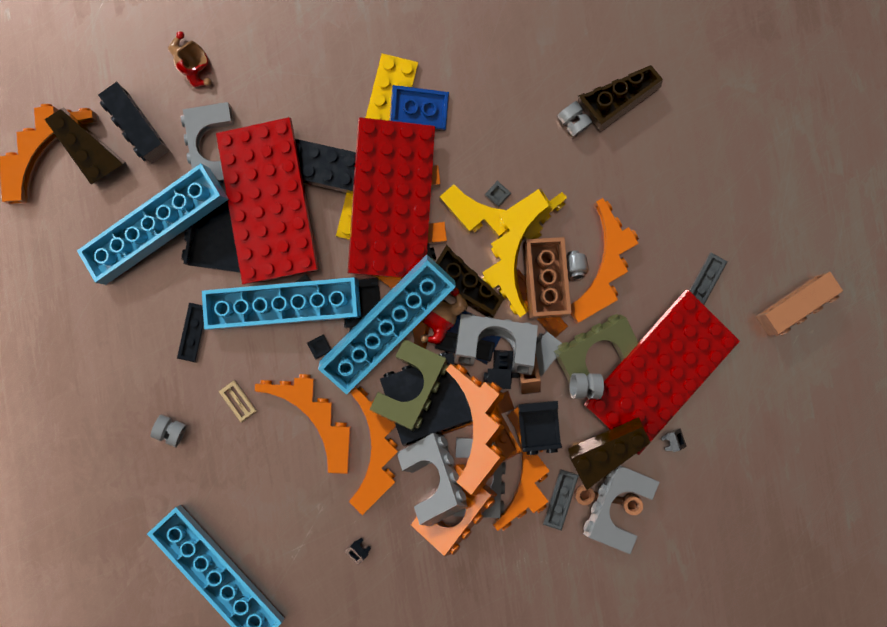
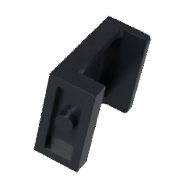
M378 278L359 279L361 317L344 319L345 329L349 328L350 331L381 301Z
M558 401L517 404L522 451L527 452V455L538 454V450H546V453L558 452V449L562 448L558 419Z

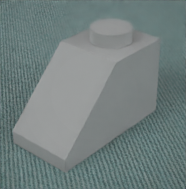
M549 332L540 333L536 340V357L540 376L545 373L555 360L556 355L554 351L562 344Z

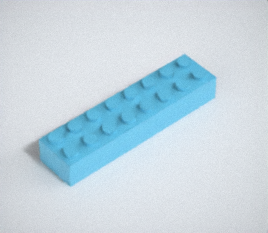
M200 163L82 246L77 252L95 283L107 285L229 199L211 169Z
M426 255L319 361L318 370L347 395L456 287L455 280Z
M355 277L202 291L204 329L206 330L361 317L359 280Z
M181 505L175 507L147 533L231 627H278L285 618Z

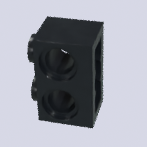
M488 368V372H484V382H494L502 389H511L512 369Z

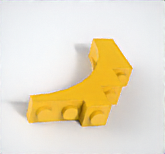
M454 184L439 196V200L468 233L472 231L477 232L483 226V221L498 238L510 231L508 228L505 229L500 222V214L506 210L491 208L478 203L465 195ZM563 192L551 199L550 203L552 205L539 214L530 225L524 236L525 240L538 239L542 236L540 232L543 230V227L539 223L542 222L544 224L552 217L550 215L551 212L554 210L558 212L566 205L564 201L567 197Z
M541 188L500 214L501 224L510 231L491 243L493 254L497 258L500 257L501 260L482 272L484 282L488 283L492 288L497 285L501 287L499 289L500 293L505 299L508 298L511 303V310L515 315L518 314L519 317L528 312L518 285L517 261L519 249L530 225L539 214L552 205Z

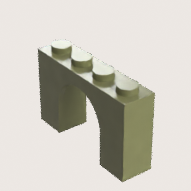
M620 314L612 315L608 318L607 322L596 324L591 328V331L580 333L574 337L573 341L569 343L564 342L558 346L554 353L569 384L573 373H584L586 376L589 374L585 362L586 354L589 348L596 342L602 340L611 341L621 361L639 344L625 316Z
M404 339L396 354V358L417 368L422 373L424 378L423 389L418 397L408 402H400L378 392L369 410L414 432L416 428L419 429L423 421L421 416L424 410L428 411L432 400H430L431 395L438 391L440 386L438 381L441 375L444 376L446 374V369L449 365L446 358Z

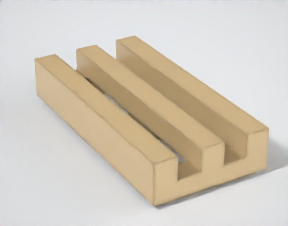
M235 380L219 391L241 423L257 412ZM232 386H234V388L237 390V392L239 393V395L242 397V399L245 401V403L247 404V406L250 408V410H251L250 412H248V410H247V409L245 408V406L242 404V402H241L240 399L237 397V395L235 394V392L232 390V388H231ZM227 390L245 415L243 417L225 392Z

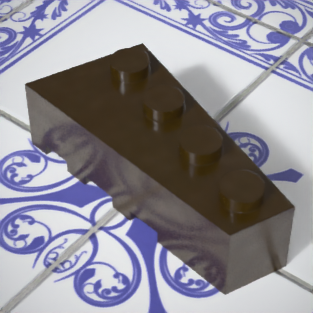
M650 65L628 74V76L622 79H616L603 87L600 86L591 92L578 95V103L601 132L661 88L663 79L653 66Z
M64 107L44 119L91 185L124 164L125 161L101 142Z
M446 244L436 263L455 280V288L459 289V293L466 300L469 307L487 317L494 318L504 299L488 283L484 282L473 269L467 266Z
M638 417L570 447L568 451L586 490H588L650 444V440Z

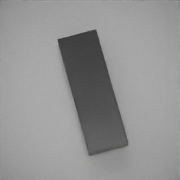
M709 253L689 290L703 305H705L728 262L713 253Z
M560 469L543 525L562 531L579 475Z

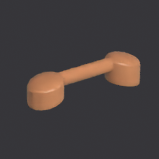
M584 485L579 486L575 492L577 502L581 505H589L594 500H597L599 496L598 492H594L592 487L586 490ZM630 493L625 497L617 496L612 501V503L623 505L625 511L630 515H638L643 510L642 500L636 494Z

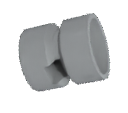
M577 101L567 106L557 115L563 125H568L567 130L572 137L579 135L593 123L587 114L582 113L583 108ZM579 117L580 120L573 124L572 121Z
M573 373L569 385L571 397L573 399H584L587 396L588 399H601L604 391L602 375L589 373L586 376L584 373Z
M161 414L152 428L150 437L159 441L165 440L166 444L176 448L184 436L187 425L178 421L172 422L171 418Z

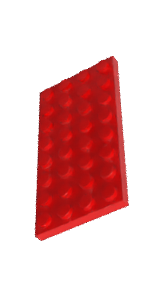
M288 117L216 133L225 189L229 199L228 206L242 284L246 285L319 270L292 118Z
M358 118L348 258L349 274L404 278L427 255L435 126Z
M685 290L641 339L631 353L624 358L604 381L602 398L588 399L584 406L610 430L639 417L651 442L740 340L689 290ZM644 447L642 450H640V451H639L638 453H636V454H637V455H640V454L642 453V451H643L646 447Z

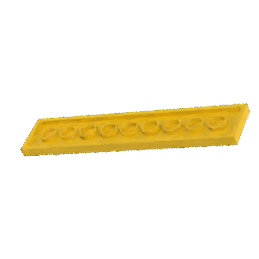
M381 54L365 118L389 121L392 86L413 87L418 62ZM346 193L336 237L350 240L353 194Z

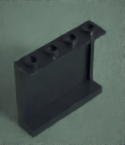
M227 200L185 231L184 241L186 242V249H183L181 259L184 261L183 264L240 273Z
M453 352L439 354L447 359L448 365H457L454 363L455 357ZM411 365L401 368L402 371L394 373V371L385 373L384 377L380 378L386 396L400 402H408L419 396L424 386V378L422 373ZM448 372L444 376L441 375L438 381L440 382L439 389L436 393H432L430 398L432 403L428 411L424 410L421 416L423 421L419 429L416 428L413 432L395 423L403 446L415 443L432 433L440 434L473 422L471 409L465 393Z

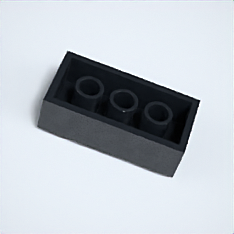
M117 81L98 94L102 100L99 102L100 105L112 116L111 120L122 131L124 130L122 135L128 143L130 142L135 146L133 150L139 158H142L143 161L147 160L152 164L170 151L127 90Z
M295 139L303 183L353 194L356 152Z

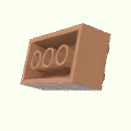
M565 237L526 239L523 243L529 319L569 316L571 314Z
M830 271L819 274L757 315L756 318L768 336H782L791 330L790 326L799 325L807 320L806 315L815 314L823 309L822 305L837 300L839 298L838 294L843 290Z

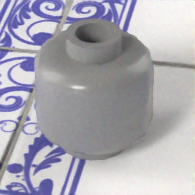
M579 251L568 252L566 256L568 277L571 280L585 278V275L589 272L586 255L579 253Z

